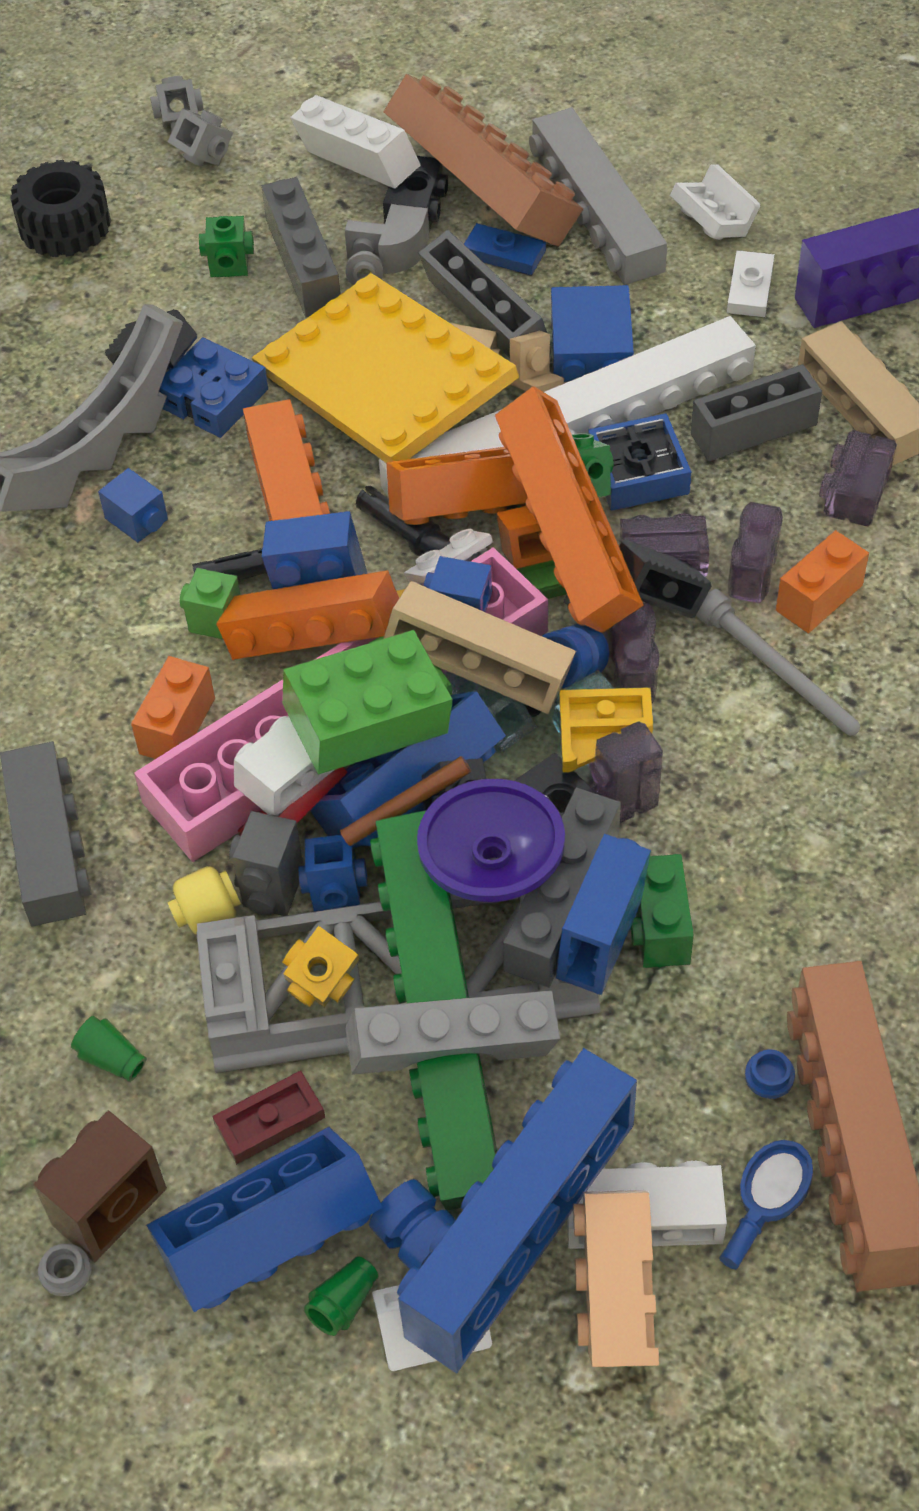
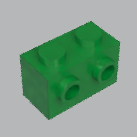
M681 854L650 856L641 904L630 927L633 946L640 945L643 968L691 964L694 934Z

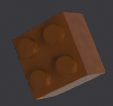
M109 1110L98 1121L94 1120L88 1123L78 1134L76 1142L60 1158L56 1157L50 1160L43 1167L38 1180L33 1184L52 1226L74 1245L83 1249L94 1263L167 1189L153 1147Z

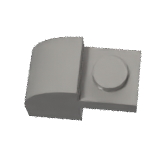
M391 204L385 224L348 220L345 227L347 259L359 251H370L382 261L383 274L398 273L413 267L421 260L418 252L427 246L429 240L428 208Z

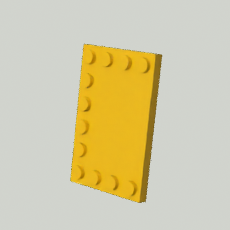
M372 273L358 280L355 285L335 299L330 300L321 309L299 322L290 331L269 343L263 350L252 357L254 362L265 367L266 377L385 463L410 459L519 378L515 364Z

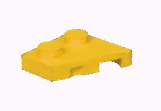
M650 688L559 691L563 772L576 770L652 736L653 716Z

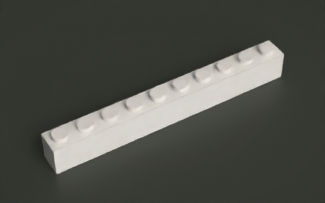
M728 316L547 390L544 393L558 401L571 434H588V429L650 417L666 409H672L678 404L697 396L708 394L712 390L733 381L745 378L753 373L756 345L734 319ZM499 411L445 432L410 459L504 447L499 439V432L501 430L495 414ZM379 459L381 488L388 497L387 464Z

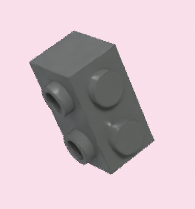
M251 811L242 835H235L230 846L229 861L234 863L235 887H238L240 890L243 907H247L260 915L277 914L287 916L300 884L299 866H303L296 821Z

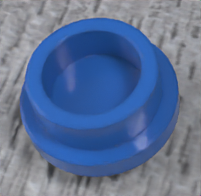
M772 1049L763 1050L749 1059L745 1069V1080L748 1087L756 1095L775 1099L786 1095L791 1090L795 1080V1069L791 1061L780 1051Z

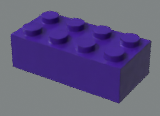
M919 208L802 240L794 298L813 328L837 323L845 319L919 299Z

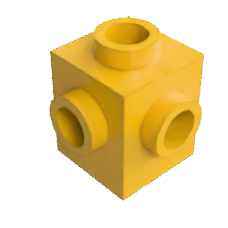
M318 925L305 943L298 939L282 961L287 966L283 973L285 980L291 983L286 991L308 1007H311L314 1001L324 1008L331 999L339 1003L355 981L349 974L358 963L359 955ZM321 965L327 968L326 973L322 976L317 977L310 974L315 966Z

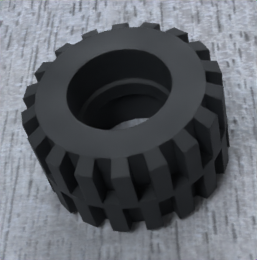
M56 160L53 163H41V166L37 168L32 167L27 170L26 175H20L17 178V184L12 186L10 198L19 235L29 249H35L36 253L41 255L49 253L50 257H59V255H66L68 257L74 256V253L77 252L83 253L88 251L90 246H96L101 242V237H106L109 232L108 227L111 225L110 213L103 181L97 171H92V167L87 164L80 165L77 161L64 162V160Z

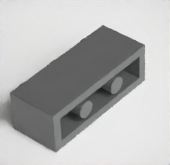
M804 364L695 399L693 400L691 436L706 459L711 461L816 426L822 390Z

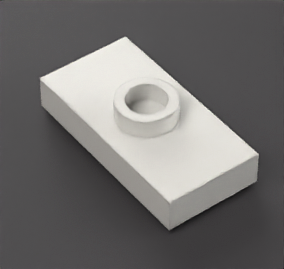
M736 251L727 313L765 317L775 254Z

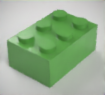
M414 630L283 669L282 704L318 775L448 733L453 699Z

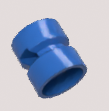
M574 624L542 636L576 651L562 688H567L581 681L596 677L605 669L608 663L610 651L603 633L586 625Z
M415 1179L404 1182L387 1195L381 1202L383 1208L373 1213L369 1222L371 1230L389 1249L400 1248L398 1257L409 1270L413 1266L421 1268L432 1253L429 1251V1248L438 1230L445 1223L452 1226L456 1221L447 1210L436 1211L434 1207L437 1199Z

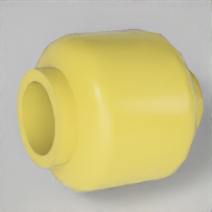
M206 866L176 880L173 884V892L176 899L167 902L178 927L180 928L188 924L191 931L196 935L198 923L235 918V907L241 905L226 870L219 873L212 866Z

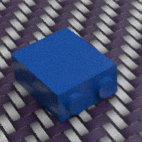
M629 285L551 287L553 374L563 377L564 382H569L634 355Z
M603 835L562 928L556 979L599 995L603 994L641 904L651 853L650 849L641 847L635 841L627 838Z

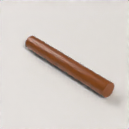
M460 756L343 828L340 832L345 842L349 846L354 845L377 830V820L401 816L472 772L463 756Z

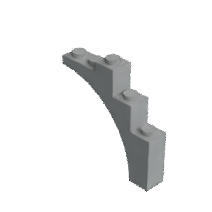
M144 304L134 329L118 359L89 397L52 430L32 442L9 451L0 452L1 512L67 508L79 472L111 470L124 433H154L167 397L160 393L159 389L183 321L155 305Z

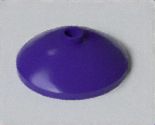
M481 779L450 789L430 805L423 815L418 828L417 847L424 870L442 889L455 896L472 901L499 902L523 896L541 886L552 876L563 857L565 829L561 815L555 805L538 790L512 780Z

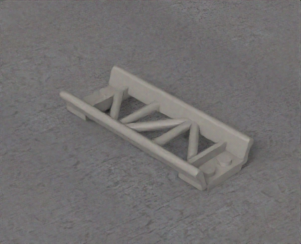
M450 893L453 909L494 903L472 901ZM525 895L514 898L519 899L518 906L467 981L469 998L552 991L557 1020L600 1013L598 994L558 980L556 975L550 988L533 983L484 991L504 961L503 942ZM379 901L256 920L255 915L198 923L197 942L205 1017L215 1073L349 1053L345 1026L354 1008L364 1007L358 963L349 974L355 981L343 997L345 1013L270 1025L269 1021L288 996L289 992L286 990L291 983L285 980L283 975L287 969V966H285L267 992H265L259 939L310 931L303 941L306 943L319 925L330 934L334 932L335 938L356 952L353 936L355 934L395 974H400L399 956H390L387 939L370 923L371 921L392 918L391 911L383 912L381 902Z

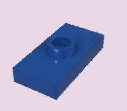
M476 223L464 243L483 263L528 275H533L546 252V242L543 240Z

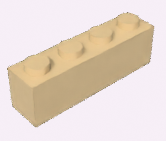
M840 321L801 339L798 366L804 364L821 388L822 394L889 467L919 454L918 401L909 393L907 387L886 369L882 360L876 358L865 347L857 334L852 333Z
M410 581L393 607L384 635L385 639L414 630L434 666L549 714L564 684L576 653L573 649L413 581Z

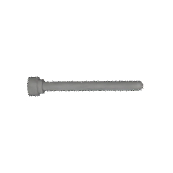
M714 589L707 594L696 614L701 621L709 627L715 626L718 629L723 627L846 735L853 736L859 732L860 724L852 715L734 615L735 609L731 606L732 601L718 589Z

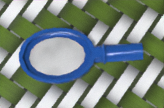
M789 1140L774 1141L762 1147L748 1162L743 1171L740 1184L741 1202L747 1213L744 1218L739 1220L738 1228L719 1258L725 1266L734 1270L738 1269L755 1238L762 1233L761 1228L764 1223L778 1221L789 1216L806 1198L812 1184L813 1165L809 1152L802 1145Z

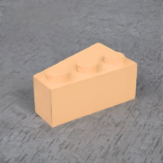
M646 1190L583 1192V1204H573L574 1236H584L585 1258H575L576 1291H586L587 1313H577L578 1346H588V1355L592 1367L659 1366L658 1348H655L654 1338L656 1300L655 1295H653L652 1285L653 1249L649 1192Z

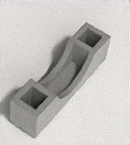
M552 991L354 1008L345 1026L352 1075L402 1070L420 1061L454 1054H488L496 1057L498 1060L546 1056L560 1040Z

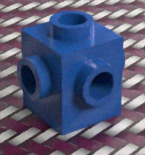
M342 835L305 839V865L299 866V882L302 894L310 893L314 912L360 905V887L368 886L365 858L356 859L354 845L349 846Z

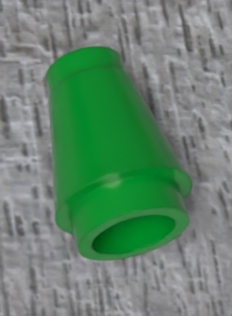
M95 1016L89 1017L79 1028L71 1042V1048L78 1053L77 1058L120 1078L123 1077L128 1082L133 1081L137 1077L147 1060L107 1018L100 1020Z
M356 1256L350 1263H347L309 1293V1302L304 1306L308 1319L319 1330L330 1336L337 1335L340 1330H348L373 1287L374 1282L379 1277L377 1270L369 1261Z

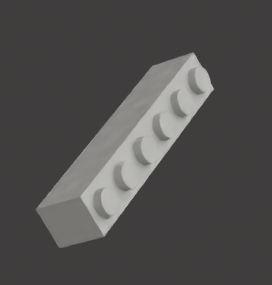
M571 107L532 119V135L529 136V146L533 156L539 157L544 167L552 173L550 180L553 179L555 183L558 181L575 193L573 200L583 208L577 221L580 225H584L590 233L594 247L600 248L604 254L610 271L616 272L624 285L666 272L667 242L575 110Z

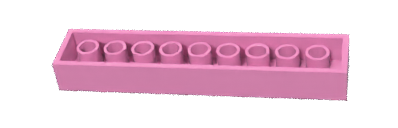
M494 547L471 561L491 565L492 595L486 613L540 636L548 632V599ZM379 637L340 643L316 659L368 644ZM441 669L452 684V694L471 682ZM283 679L134 772L143 805L192 862L239 833L237 830L247 822L251 811L259 812L262 810L234 787V758L244 745L250 742L255 743L269 732V729L277 719L282 716L288 717L282 704Z

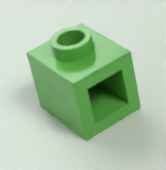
M196 568L190 584H184L179 601L180 607L185 612L189 632L223 639L216 623L233 597L240 595L237 576Z

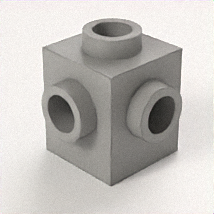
M182 76L162 79V84L156 85L157 96L150 97L154 119L161 118L163 127L171 126V131H173L181 112L171 110L170 103L173 100H180L184 105L183 109L197 114L198 111H203L204 109L200 88L193 89L192 79L183 80Z
M182 108L168 143L183 151L182 157L198 166H203L204 161L219 166L222 157L227 152L233 132L221 125L223 121L221 117L203 109L200 115Z

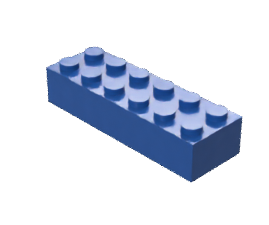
M585 1048L582 1049L573 1063L567 1060L561 1065L552 1081V1088L554 1089L544 1102L536 1100L523 1119L522 1127L524 1129L514 1142L510 1140L504 1142L496 1153L492 1162L493 1171L484 1183L477 1181L470 1187L462 1201L461 1209L463 1211L452 1226L445 1223L438 1230L429 1248V1251L432 1252L420 1269L413 1266L402 1279L397 1295H399L398 1302L405 1339L456 1374L459 1372L573 1211V1204L579 1203L583 1197V1192H587L634 1126L637 1080Z

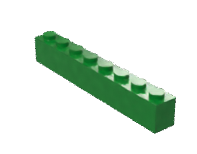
M426 811L377 820L378 838L370 839L375 866L384 867L386 882L378 883V891L383 912L391 911L394 927L387 928L385 931L390 956H399L401 973L393 975L399 1004L469 998L451 895L428 876L419 858L417 834L421 819ZM479 1053L454 1054L417 1062L418 1068L409 1069L414 1098H423L426 1114L425 1117L418 1118L421 1143L423 1148L431 1147L434 1166L426 1167L429 1191L434 1197H440V1201L447 1211L461 1208L462 1201L470 1187L477 1181L484 1183L494 1169L492 1168V1162L497 1153V1146Z

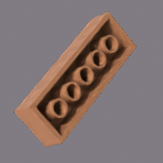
M406 74L383 112L514 229L559 247L583 211V208L573 200L575 193L558 181L554 184L550 180L552 173L537 162L531 164L527 160L529 153L513 142L509 145L504 141L507 135L501 129L491 123H488V125L483 123L482 121L485 116L468 104L466 106L461 104L463 97L458 92L448 86L441 90L442 87L427 76L423 75L421 80Z
M862 961L803 967L798 987L792 988L793 1011L787 1012V1027L790 1039L792 1041H799L802 1055L797 1056L798 1076L801 1085H809L812 1100L807 1101L809 1124L812 1131L819 1130L823 1145L818 1147L820 1172L823 1177H830L833 1194H829L831 1220L834 1225H841L845 1242L840 1243V1258L845 1275H853L856 1292L919 1284V1184Z

